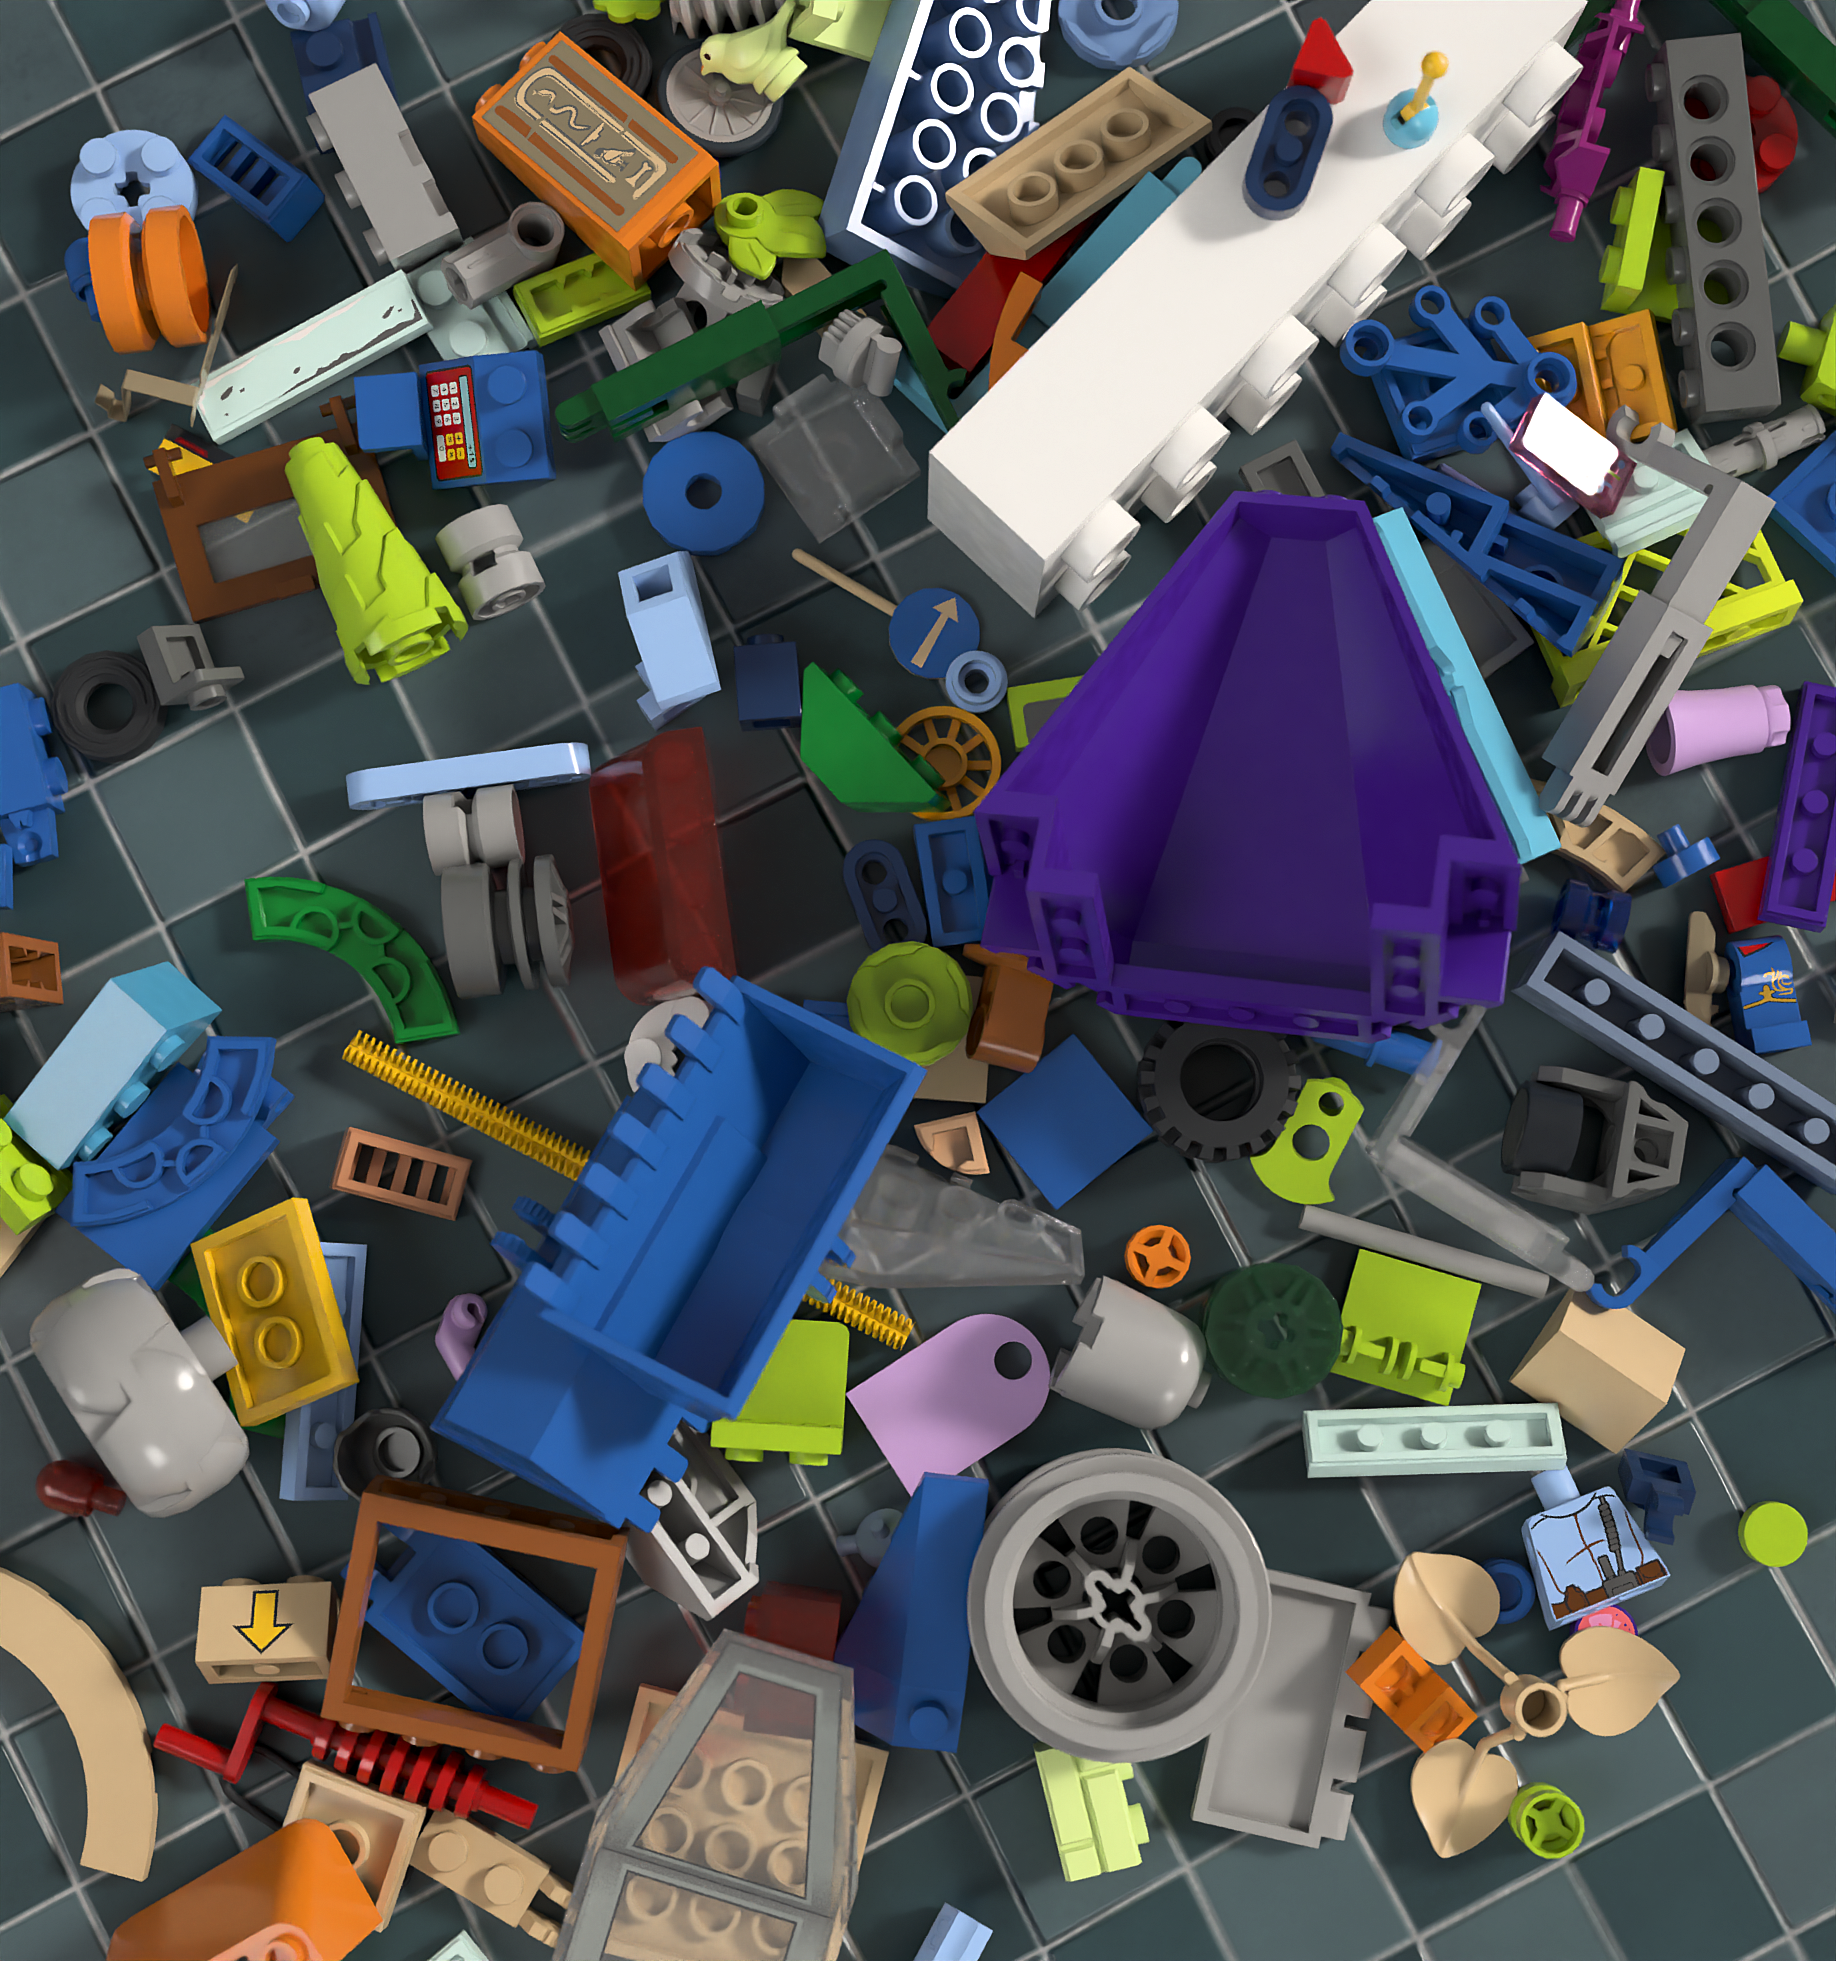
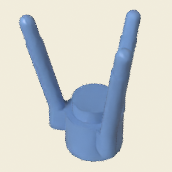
M1489 402L1483 403L1481 412L1531 482L1514 498L1521 506V509L1516 511L1509 506V513L1554 530L1580 506L1570 496V490L1558 478L1542 449L1533 448L1528 443V438L1532 434L1525 422L1523 421L1524 426L1516 433L1521 440L1520 443L1494 406ZM1444 463L1439 464L1436 468V471L1486 491Z

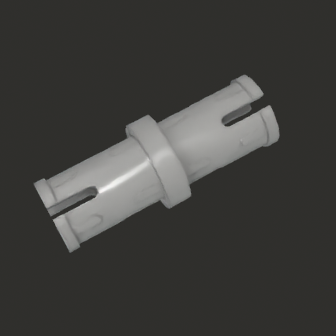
M1807 404L1774 421L1772 420L1765 424L1758 421L1751 423L1743 428L1742 434L1701 451L1712 467L1737 477L1755 469L1764 472L1775 467L1778 459L1815 443L1822 442L1825 439L1823 433L1826 431L1820 413L1813 405Z

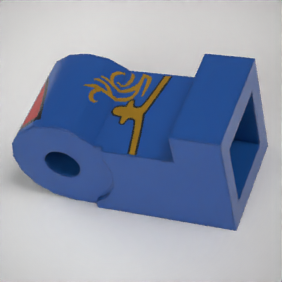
M1772 935L1728 942L1724 951V957L1727 959L1730 968L1726 991L1735 1042L1755 1055L1794 1050L1812 1045L1807 1020L1801 1021L1793 983L1792 960L1781 935Z

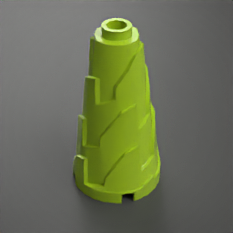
M314 437L294 446L289 452L291 460L286 464L285 473L300 511L298 520L315 559L321 589L337 625L336 633L344 651L345 665L353 679L358 684L370 685V677L366 670L375 669L381 682H386L415 671L451 650L444 635L452 629L456 638H459L461 641L468 631L466 619L437 574L429 572L415 548L404 539L399 529L396 528L368 480L360 478L340 447L334 442L325 444L321 437Z

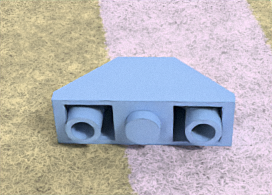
M677 551L618 572L626 615L660 709L664 710L721 690L695 570L689 552Z

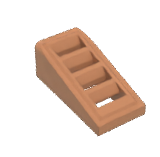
M347 1127L329 1189L455 1221L472 1160L353 1127ZM362 1145L374 1148L364 1183L353 1181ZM387 1152L399 1155L389 1190L378 1187ZM412 1158L424 1161L414 1197L403 1194ZM437 1165L449 1168L439 1203L427 1200Z

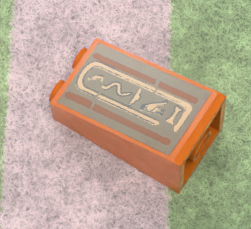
M561 31L547 44L539 42L534 45L522 58L519 64V71L503 87L500 84H496L489 88L478 100L475 106L476 113L471 116L478 140L544 204L552 207L560 215L562 221L635 292L669 260L668 253L680 233L685 229L701 228L714 216L716 205L722 201L719 163Z

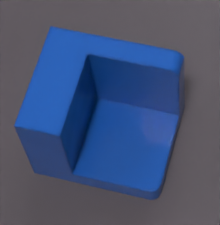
M416 372L354 377L358 439L362 451L373 453L412 449L418 461L429 460L421 383Z

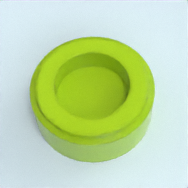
M1762 1501L1752 1505L1743 1514L1739 1522L1738 1537L1741 1547L1751 1559L1767 1566L1783 1567L1795 1562L1802 1555L1807 1545L1808 1531L1803 1517L1791 1506L1776 1501Z

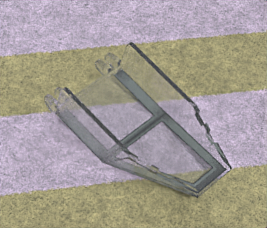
M724 1629L599 1805L551 1961H836L858 1889L853 1668Z

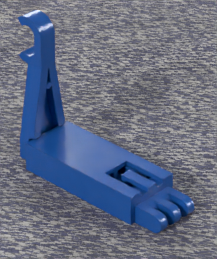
M1744 1156L1726 1159L1643 1249L1633 1245H1621L1622 1257L1629 1259L1633 1263L1635 1274L1616 1295H1608L1604 1291L1602 1284L1584 1283V1288L1590 1300L1602 1308L1622 1309L1629 1306L1675 1259L1729 1209L1836 1315V1233L1766 1164L1754 1166Z

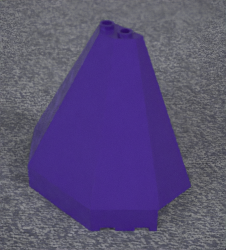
M1259 490L1256 492L1233 491L973 811L990 875L994 876L980 946L995 954L1003 952L1021 954L1028 957L1027 970L1065 989L1075 987L1076 983H1080L1098 992L1096 1004L1114 1014L1371 1044L1391 1038L1392 1026L1409 1021V1025L1419 1030L1458 1018L1459 1006L1464 1004L1482 1006L1486 1009L1502 1005L1511 933L1517 930L1522 867L1365 501L1349 500L1338 495H1324L1321 497L1285 495L1274 490Z

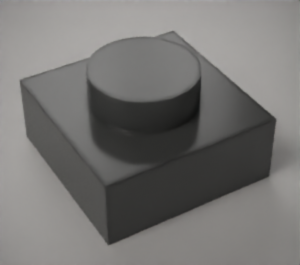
M781 360L729 386L730 388L737 389L736 398L739 411L763 417Z

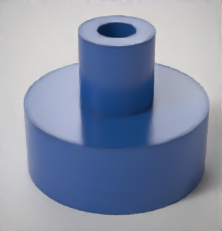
M1677 824L1657 835L1668 858L1652 866L1665 889L1719 860L1720 856L1709 837L1691 845L1682 828Z

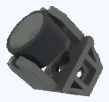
M1540 1065L1538 1072L1531 1073L1530 1081L1526 1080L1519 1086L1512 1101L1502 1138L1501 1168L1504 1173L1515 1175L1513 1177L1511 1193L1536 1203L1586 1215L1655 1200L1679 1184L1688 1122L1666 1104L1652 1100L1647 1095L1644 1087L1638 1082L1629 1081L1626 1083L1566 1067ZM1583 1105L1597 1108L1605 1117L1595 1178L1589 1182L1566 1178L1578 1147L1582 1129Z

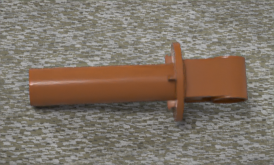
M965 944L962 955L985 966L977 1006L967 1032L966 1057L971 1060L1031 1073L1036 1067L1042 1052L1045 1038V1021L1054 983L1027 970L1028 957L1024 955L1003 952L995 954L981 947L980 944Z

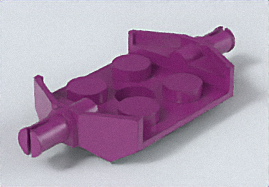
M1615 0V4L1609 14L1599 12L1594 16L1602 20L1596 31L1586 34L1574 56L1583 66V70L1564 94L1557 117V129L1553 143L1543 164V168L1552 179L1551 184L1540 185L1541 191L1555 197L1554 204H1558L1552 229L1549 232V236L1554 240L1566 243L1575 240L1582 210L1587 207L1588 200L1595 189L1609 156V148L1595 145L1606 113V109L1600 108L1599 105L1605 88L1610 89L1616 78L1635 33L1642 34L1645 26L1638 22L1636 18L1641 0Z

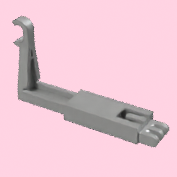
M1625 404L1615 411L1607 425L1606 437L1610 446L1708 498L1651 595L1640 589L1542 756L1543 759L1556 766L1539 795L1540 809L1581 828L1588 827L1593 823L1609 794H1616L1714 630L1704 625L1776 504L1774 500L1742 480L1672 448L1675 440V430L1662 422L1651 427L1650 435L1643 443H1632L1630 436L1633 429L1640 424L1639 414Z

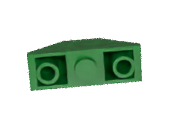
M812 662L804 670L800 759L841 803L857 812H944L952 803L939 790L946 782L943 776L922 755L919 754L912 761L897 746L905 738L904 735L879 710L872 717L866 713L856 702L864 693L840 668L837 667L830 674Z

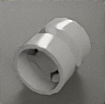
M490 505L465 514L446 525L438 532L435 538L450 571L463 575L457 586L474 620L490 619L511 612L533 600L546 587L530 552L518 550L524 539L507 505Z
M513 784L477 789L473 799L469 800L459 791L424 796V831L428 855L435 876H440L445 867L475 864L476 861L486 863L490 869L506 867L509 865L510 859L520 858L525 864L522 817Z

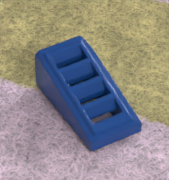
M226 115L222 117L186 161L192 168L286 242H290L296 237L325 200V195L309 176ZM237 143L241 144L240 150L226 167L219 171L217 169L219 164ZM258 158L259 161L251 169L247 176L242 180V182L238 185V180L252 165V163ZM277 173L279 176L258 200L256 197Z

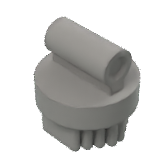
M845 309L839 313L838 319H834L833 325L828 327V331L823 333L818 358L831 367L834 375L851 388H859L867 384L869 392L876 396L884 397L892 392L902 346L898 340L894 339L893 330L876 317H865L859 312Z

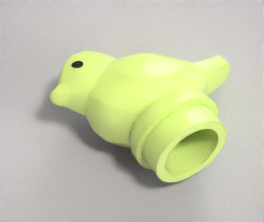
M786 0L777 14L771 20L761 25L732 34L718 33L709 36L700 48L701 74L705 76L711 72L722 73L729 81L739 85L753 83L759 95L764 93L775 103L808 67L797 56L799 51L787 46L786 43L787 25L797 3L793 0Z

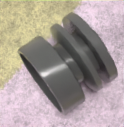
M552 854L535 857L534 885L532 886L529 885L524 862L520 858L510 859L507 871V887L497 890L493 874L486 863L445 867L441 874V910L444 938L451 976L459 998L463 1000L503 995L507 981V965L513 964L517 965L525 989L528 991L538 990L540 984V961L545 963L546 973L553 988L570 986L571 959L575 949L573 915L568 890L559 876L558 867Z

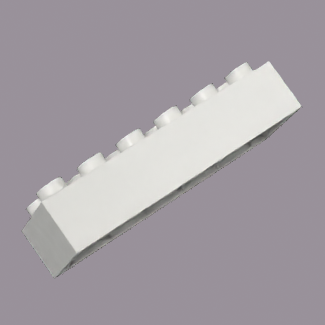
M1371 0L1335 36L1354 73L1344 100L1336 105L1330 104L1333 111V125L1307 200L1301 210L1294 216L1284 220H1267L1253 213L1243 197L1242 183L1267 112V106L929 452L928 519L1033 618L1059 593L1079 612L1087 608L1115 580L1129 562L1131 556L1124 548L1133 539L1141 526L1133 516L1144 505L1149 507L1165 523H1168L1178 515L1201 491L1217 469L1210 460L1230 435V432L1222 424L1231 416L1250 435L1261 429L1300 385L1302 378L1296 371L1307 360L1319 343V339L1311 332L1316 329L1334 347H1339L1352 325L1361 320H1366L1383 300L1387 290L1381 284L1399 264L1407 250L1420 261L1426 258L1449 235L1467 213L1472 203L1466 196L1483 178L1492 164L1503 174H1506L1522 160L1545 134L1556 118L1550 109L1565 94L1583 70V66L1563 47L1588 1ZM1439 51L1446 56L1448 69L1443 77L1435 80L1429 93L1435 100L1439 111L1437 127L1430 140L1424 145L1413 149L1399 147L1388 139L1383 129V117L1387 106L1399 92L1411 88L1417 89L1423 75L1420 69L1422 58L1428 52ZM1402 116L1397 117L1403 126L1406 123ZM1291 120L1285 124L1288 132L1293 135L1300 136L1308 132L1307 127L1301 121ZM1272 180L1264 184L1266 192L1272 196L1278 197L1287 193L1285 186L1279 181Z

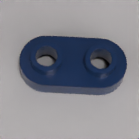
M1302 85L1285 88L1273 97L1268 106L1242 183V193L1247 206L1261 218L1272 221L1290 218L1301 210L1307 200L1333 125V111L1330 103L1322 93L1314 88ZM1291 120L1301 121L1307 127L1308 132L1300 136L1293 135L1288 132L1285 124ZM1272 180L1279 181L1285 186L1287 193L1278 197L1272 196L1266 192L1264 184Z
M878 839L865 840L856 844L845 857L843 878L870 950L875 953L889 944H895L887 940L883 933L885 926L891 921H900L908 929L907 937L898 943L916 941L925 944L927 937L926 919L900 852L890 843ZM878 863L885 868L887 872L886 877L881 883L870 884L864 880L862 872L868 864Z

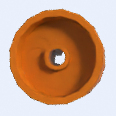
M183 205L151 208L145 216L142 230L139 224L127 212L95 215L89 223V265L99 316L113 350L120 355L152 351L157 343L160 331L164 338L175 348L207 344L211 338L212 327L211 299L202 248L188 209Z

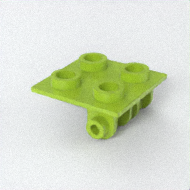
M1359 1249L1325 1371L1448 1406L1453 1388L1459 1389L1463 1381L1465 1364L1460 1362L1482 1284Z

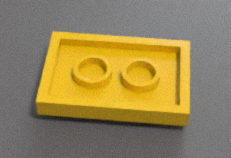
M288 1199L190 1244L211 1321L239 1363L227 1371L226 1376L240 1427L257 1426L360 1382L307 1199Z

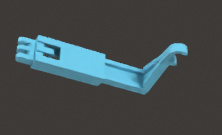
M1185 157L1179 161L1162 181L1148 171L1042 289L1041 299L1016 342L1030 349L1200 176L1202 171L1200 162L1193 157ZM901 348L893 385L947 434L948 431ZM990 362L958 398L954 400L949 398L960 419L988 392Z

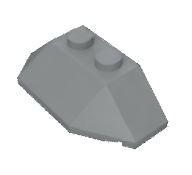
M680 1420L667 1444L688 1460V1467L681 1480L677 1483L667 1480L652 1470L639 1495L657 1507L661 1515L650 1533L639 1530L626 1520L623 1521L621 1526L631 1528L625 1557L644 1584L709 1621L759 1582L758 1565L755 1564L757 1552L756 1500L719 1448L711 1447V1437L707 1432H698Z

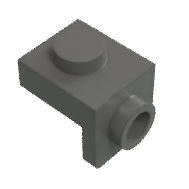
M199 624L151 626L137 636L162 706L189 704L190 709L193 711L208 709L224 702L227 699L225 691L245 679L240 666L214 667Z

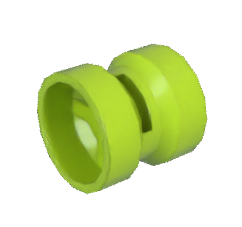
M1531 1782L1517 1790V1795L1512 1800L1508 1814V1823L1513 1834L1536 1855L1544 1858L1557 1859L1571 1854L1581 1843L1585 1832L1584 1817L1579 1806L1558 1788L1545 1782Z

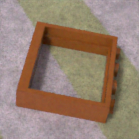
M377 1474L362 1492L321 1717L339 1721L338 1724L341 1727L353 1732L367 1733L378 1729L401 1734L406 1742L418 1746H435L443 1743L465 1748L469 1755L478 1759L497 1760L504 1756L527 1761L533 1769L544 1773L559 1774L566 1770L577 1772L588 1746L631 1528L621 1526L618 1529L606 1522ZM382 1523L597 1568L565 1731L352 1685Z

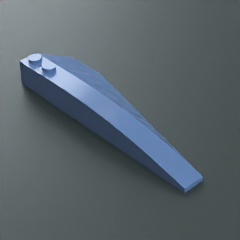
M892 0L817 222L825 236L826 252L850 265H854L887 249L905 285L946 299L951 298L986 254L987 250L948 205L945 192L1039 129L1040 123L1034 122L1036 90L1043 88L1045 63H1041L1039 59L1041 34L1048 30L1051 0Z

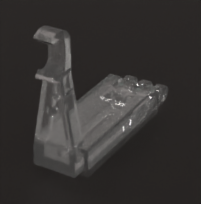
M1471 1005L1457 1027L1445 1028L1441 1023L1428 1027L1436 1036L1434 1042L1365 1147V1151L1370 1157L1378 1161L1376 1165L1385 1176L1575 1291H1587L1593 1286L1594 1275L1580 1259L1563 1250L1570 1238L1560 1228L1410 1138L1487 1010L1482 1006Z

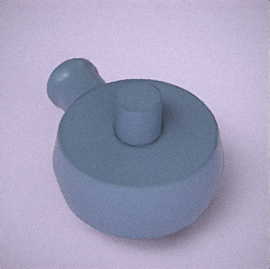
M880 1509L872 1512L861 1522L856 1534L840 1535L837 1537L836 1547L838 1554L841 1557L859 1553L864 1561L874 1568H878L891 1543V1536L902 1513L894 1509Z

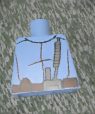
M1565 1465L1564 1470H1546L1531 1478L1545 1511L1526 1519L1521 1530L1542 1612L1549 1631L1660 1587L1670 1577L1661 1558L1649 1541L1645 1539L1641 1529L1614 1490L1609 1486L1581 1496L1567 1465Z

